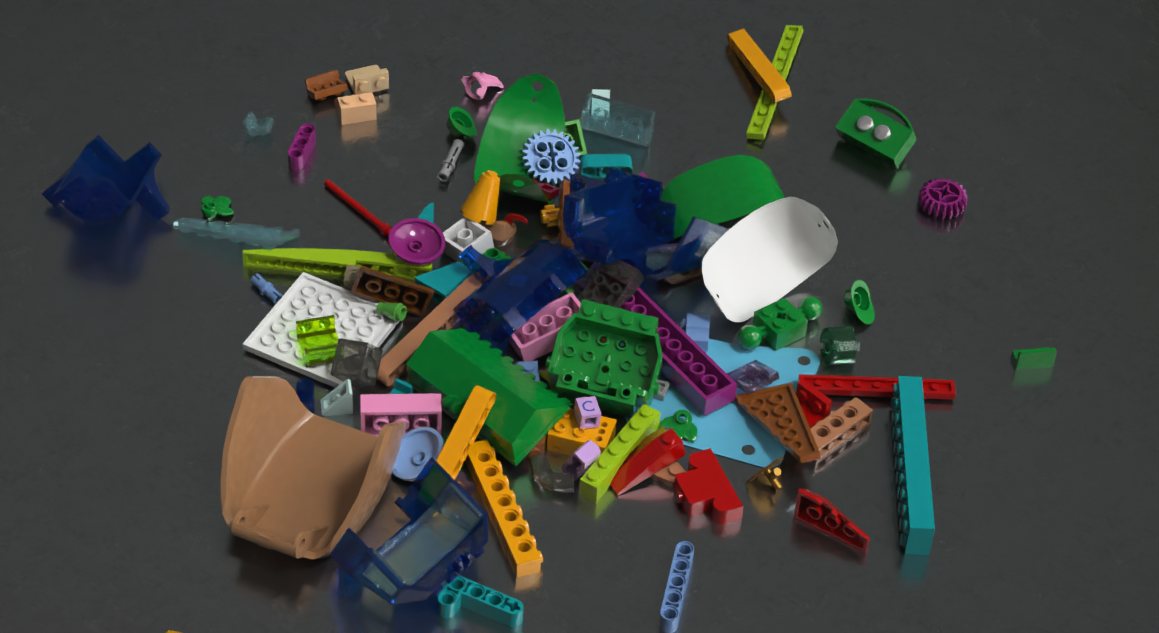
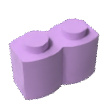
M588 440L569 456L568 461L562 466V471L571 481L577 480L599 458L601 450L598 445Z

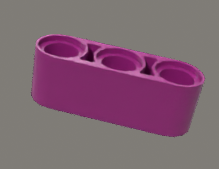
M306 123L299 127L288 150L289 169L300 171L305 167L316 144V128L314 125Z

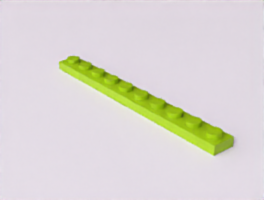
M786 25L772 65L785 81L803 34V26ZM763 89L746 132L747 139H765L777 103H773Z

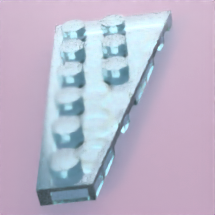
M184 217L175 220L173 223V228L180 229L182 233L195 232L198 236L210 235L214 239L226 238L230 239V242L233 243L246 242V245L249 246L262 245L265 249H274L275 246L283 245V243L299 237L300 229L295 228L291 231H283V227L265 229L264 225L245 223L225 225V221L207 223V220Z

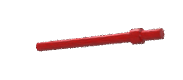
M329 179L324 182L327 188L379 228V231L384 236H389L392 229L390 225L380 221Z

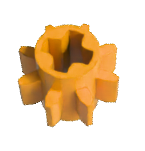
M554 204L545 205V210H540L542 224L547 223V227L557 226L560 208H555Z

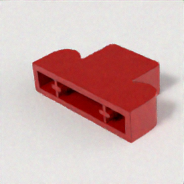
M711 448L691 454L688 462V471L676 474L674 482L677 502L682 504L687 515L692 517L712 511V519L718 524H728L742 520L744 506Z

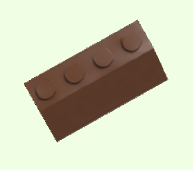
M359 265L350 293L378 303H402L403 306H406L407 312L423 317L434 290Z

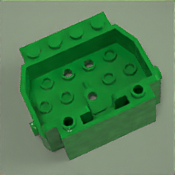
M582 299L579 312L573 313L560 328L552 356H548L546 361L550 385L556 386V391L559 392L557 397L567 398L571 401L570 403L575 404L576 398L595 396L601 411L628 418L634 416L637 407H641L643 404L650 406L654 394H658L660 383L657 382L663 357L659 334L657 333L658 318ZM605 338L607 342L601 343L600 339ZM624 343L626 344V346L624 348H620L619 344ZM608 368L609 371L607 373H603L602 369Z

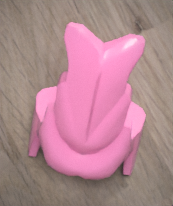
M473 72L471 76H463L461 78L466 93L476 100H481L484 97L487 86L504 88L497 77L484 72ZM478 81L480 88H477L476 95H474L471 87L474 82Z

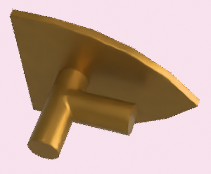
M780 457L746 481V484L764 473L776 491L780 489L782 485L777 477L781 474V469L775 468L772 471L771 468L780 463L784 458Z

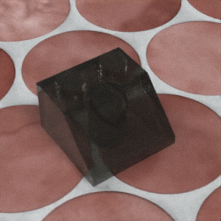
M340 338L338 339L330 375L343 382L347 379L351 380V386L359 390L374 387L383 350L367 342Z

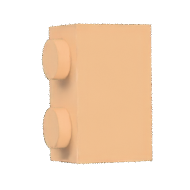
M372 92L334 99L341 125L377 120L376 101Z

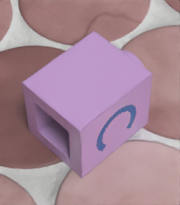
M596 397L576 398L573 412L580 430L581 428L599 427L601 411Z

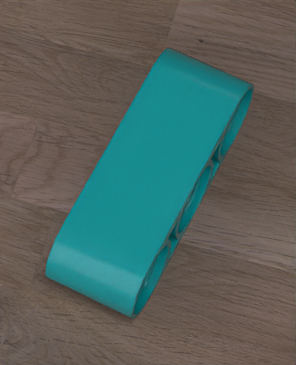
M627 154L583 155L580 158L581 175L587 179L628 178L633 174L632 159Z

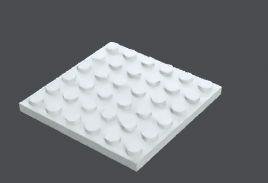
M303 272L242 345L243 350L336 388L347 379L351 380V382L399 321L396 322L377 313L378 302L351 294L347 289ZM333 328L336 331V334L302 340L297 339L298 334ZM343 356L344 358L342 362L306 368L304 363Z

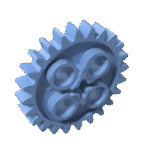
M549 129L546 130L545 134L541 130L538 135L534 133L532 139L528 138L527 143L524 144L523 148L525 150L521 153L524 156L521 162L525 163L523 168H529L527 175L533 174L532 179L539 178V183H542V181H545L547 184L552 182L553 186L556 185L557 181L560 184L563 179L570 180V177L573 178L580 164L578 159L580 153H576L578 147H573L575 141L569 142V135L564 138L563 132L558 135L556 129H554L553 133H550ZM555 147H560L562 151L556 150ZM537 148H542L545 152H540ZM558 163L563 164L565 167H564V168L559 167V166H558ZM540 165H545L547 169L541 168Z

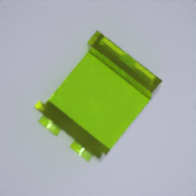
M334 315L296 321V335L306 368L345 361L343 342H339L335 329Z

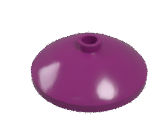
M409 218L402 220L393 226L389 234L388 241L391 251L399 259L410 264L424 265L434 262L443 254L445 248V237L440 228L424 219Z

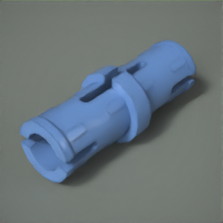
M260 274L252 276L251 284L260 290L262 296L268 297L276 305L283 295L273 287L274 285L271 282L263 279Z

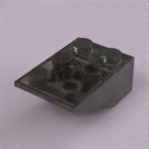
M608 253L578 300L580 303L584 299L620 308L635 294L644 277L640 270Z

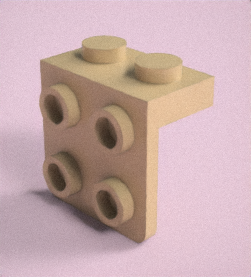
M371 65L345 72V77L354 95L389 89V72L387 68L380 69L378 65Z

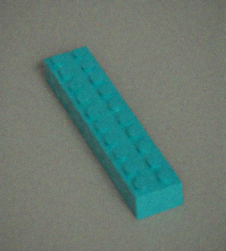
M898 376L897 384L893 385L894 397H891L890 407L894 409L891 421L895 423V426H893V438H896V441H894V453H897V456H895V468H898L896 483L900 485L897 488V499H901V502L898 504V514H902V518L900 517L899 529L903 530L900 544L904 546L905 554L929 555L935 524L922 377Z

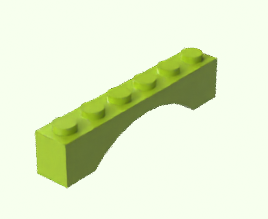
M646 404L640 407L599 458L580 478L579 495L595 504L601 499L628 455L646 436L659 429L660 411Z

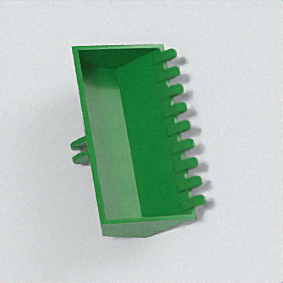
M463 328L429 331L406 364L409 376L408 383L420 394H441L442 411L455 421H457L476 385L495 392V402L477 437L480 440L487 439L490 447L493 446L497 453L514 466H517L570 409L569 404L571 401L567 398H558L559 392L554 389H545L548 384L543 381H534L536 376L533 373H523L525 368L522 365H512L514 360L511 357L500 356L502 351L498 348H489L491 343L487 340H478L480 335L476 332H467Z

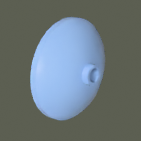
M420 427L406 433L402 439L393 474L404 481L418 480L430 474L444 447V440L440 433L430 427Z

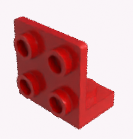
M804 379L800 380L797 383L796 396L808 425L812 428L819 420L829 416L832 400Z

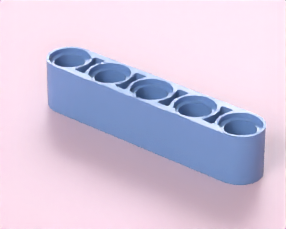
M688 541L679 542L675 548L660 610L659 627L665 633L675 632L678 628L694 556V546Z

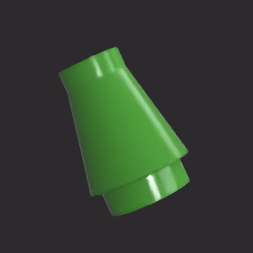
M379 302L377 313L398 322L405 319L407 308L402 303Z

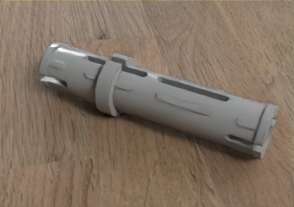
M459 139L454 140L446 159L441 163V169L437 175L439 181L447 182L450 174L454 171L455 163L464 147L463 141Z

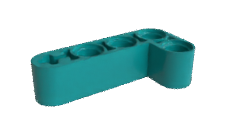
M462 576L451 577L438 595V614L443 618L454 617L462 606L509 627L520 626L523 622L524 607L521 601Z

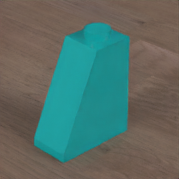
M456 262L417 276L415 283L433 289L434 293L431 301L439 305L473 274V269L460 262Z

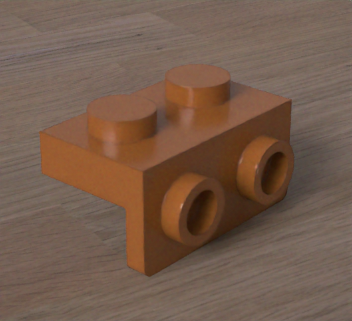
M336 69L305 79L307 94L316 101L325 100L330 95H341L343 91L348 90L347 83L340 80L338 70Z

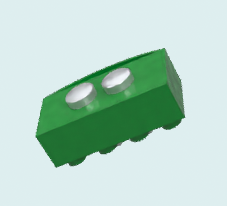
M854 99L835 126L839 137L895 168H898L917 140L911 123L902 112L892 105L873 99ZM872 108L883 109L896 115L905 123V126Z

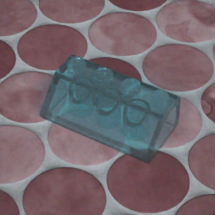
M588 93L580 117L581 129L649 148L655 129L656 112Z

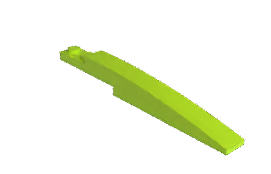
M315 248L243 250L242 252L243 266L304 272L343 278L347 265H362L409 280H415L417 276L432 271V263L424 265L410 264L396 259L393 253Z

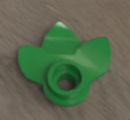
M205 196L201 200V211L205 217L214 218L217 214L227 216L234 213V210L229 208L231 199L228 197L218 196L214 198L212 196Z
M678 410L673 416L666 417L660 422L659 429L661 427L672 428L681 440L685 438L691 443L695 442L698 431L697 427L692 423V416L688 411ZM679 417H685L686 419L684 421H680Z

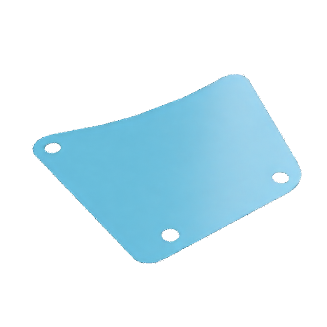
M709 339L708 351H704L737 383L736 395L790 382L796 393L799 374L816 375L820 365L818 355L811 350L803 348L783 347L776 351L772 347L745 349L740 344ZM620 343V348L626 346V344ZM806 356L810 359V364L801 365L798 363V358ZM660 372L658 380L670 383V388L664 401L653 398L650 407L661 412L660 422L666 417L673 416L678 410H686L691 414L692 423L697 427V438L694 443L683 438V445L700 450L711 448L714 454L760 467H766L776 459L784 457L786 449L735 401L703 416ZM679 417L680 421H684L686 419L685 417ZM751 445L754 447L755 452L752 455H746L742 452V447Z

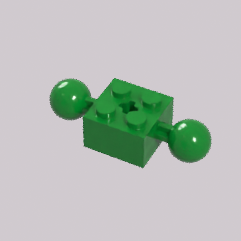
M813 296L803 298L799 302L797 309L786 298L773 302L754 311L753 325H746L739 330L737 335L738 342L745 349H755L760 345L763 338L775 351L806 336L808 320H815L821 315L822 304L819 299Z

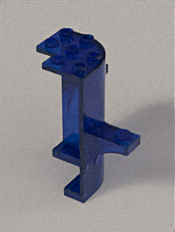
M100 135L87 143L73 164L42 193L54 207L61 203L76 217L96 223L107 222L117 218L129 209L135 200L156 221H159L172 209L161 195L155 181V167L162 154L148 142L124 161Z
M575 173L571 175L570 194L564 195L563 224L567 237L571 238L574 243L573 247L582 256L603 264L620 260L624 273L638 287H642L645 283L647 250L674 240L676 204L661 200L663 183L658 180L632 173L604 182Z
M548 239L536 241L520 255L509 260L491 259L482 255L470 245L458 257L482 285L462 300L453 310L469 327L471 332H476L480 336L487 332L490 338L497 345H500L552 300L580 279L587 270L566 247L557 242L555 244L550 243Z

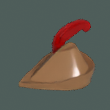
M508 214L505 217V221H495L492 225H487V221L478 224L491 231L495 246H505L512 241L517 230L516 225L512 221H522L526 225L528 220L518 214Z

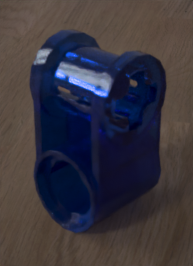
M302 378L296 384V394L303 405L311 413L315 414L314 382L309 378Z

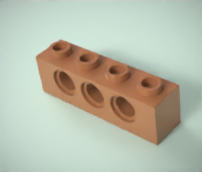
M855 397L851 401L845 402L841 408L832 411L828 417L819 420L815 426L810 428L819 449L820 458L871 424L873 410Z

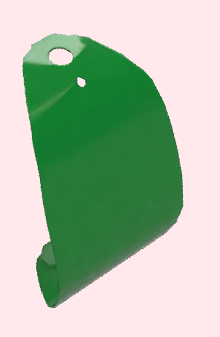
M535 73L523 76L509 87L497 101L480 142L474 170L475 184L483 172L488 170L494 171L500 178V192L552 204L554 198L547 200L539 185L532 180L534 175H527L529 168H523L525 163L521 162L524 157L521 153L525 150L523 147L527 143L528 138L532 139V135L534 133L538 135L540 130L545 134L547 129H549L550 133H553L554 129H556V133L559 135L563 132V137L565 138L563 105L558 88L554 82L545 76ZM536 81L541 82L543 89L536 91L533 89L532 84ZM535 98L536 102H532L531 99ZM555 147L556 150L562 151L560 147ZM537 148L538 151L545 152L542 148ZM540 165L541 168L547 169L545 165Z
M747 155L720 158L680 174L665 186L653 215V235L657 242L663 244L703 227L749 215L764 205L785 197L770 167L762 160ZM659 222L662 223L661 233L658 232Z

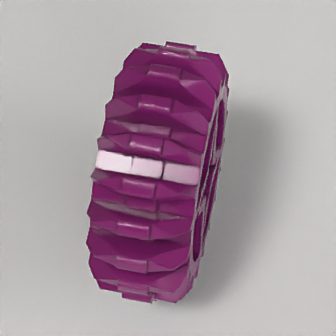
M935 178L934 181L929 179L928 183L924 182L919 191L918 202L920 208H923V212H928L929 216L934 215L935 219L941 217L942 220L944 218L950 220L951 217L957 218L958 215H962V212L965 211L968 195L966 190L963 189V185H958L957 181L952 182L951 179L945 180L942 178V180Z

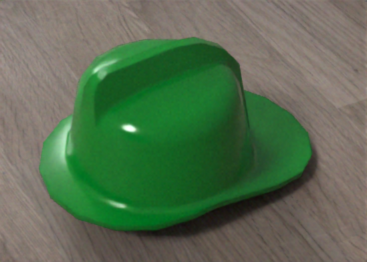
M451 107L446 126L453 136H476L477 130L470 114L460 107Z
M856 280L851 288L845 290V306L851 313L856 314L864 324H871L874 321L875 313L869 288L864 281Z

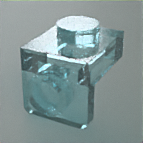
M248 112L243 120V125L250 136L268 134L275 123L272 117L257 119L253 112Z

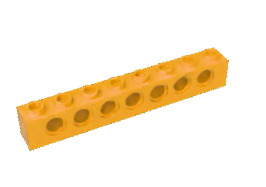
M487 439L474 442L465 462L516 578L540 572L541 563H543L542 553L536 549L535 538L529 533L527 520L522 518V509L520 505L516 504L514 491L509 489L507 476H503L502 465L500 461L496 460L495 449L493 446L490 447Z

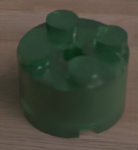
M851 325L824 328L821 332L820 343H823V349H820L826 365L835 366L855 363L856 352L860 350V342L855 338L854 329Z

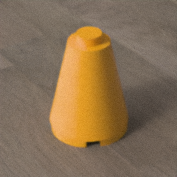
M490 170L483 172L464 201L460 212L463 211L462 215L467 219L480 223L481 220L487 221V225L495 223L500 178L496 172Z

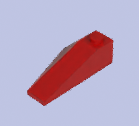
M661 427L646 436L622 463L611 481L610 487L619 496L685 456L683 441L672 428Z
M808 489L798 490L794 511L795 519L864 553L867 552L870 539L867 534L825 497Z

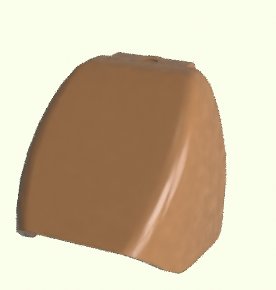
M247 376L242 381L227 428L222 456V514L226 524L231 529L232 535L297 559L302 557L320 559L336 553L347 545L361 530L381 500L393 472L407 422L398 420L385 424L377 437L311 413L285 379L276 376Z

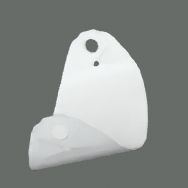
M797 197L782 198L766 204L735 224L709 249L702 261L704 284L727 319L733 322H744L754 316V311L778 301L832 259L838 244L835 230L819 208Z

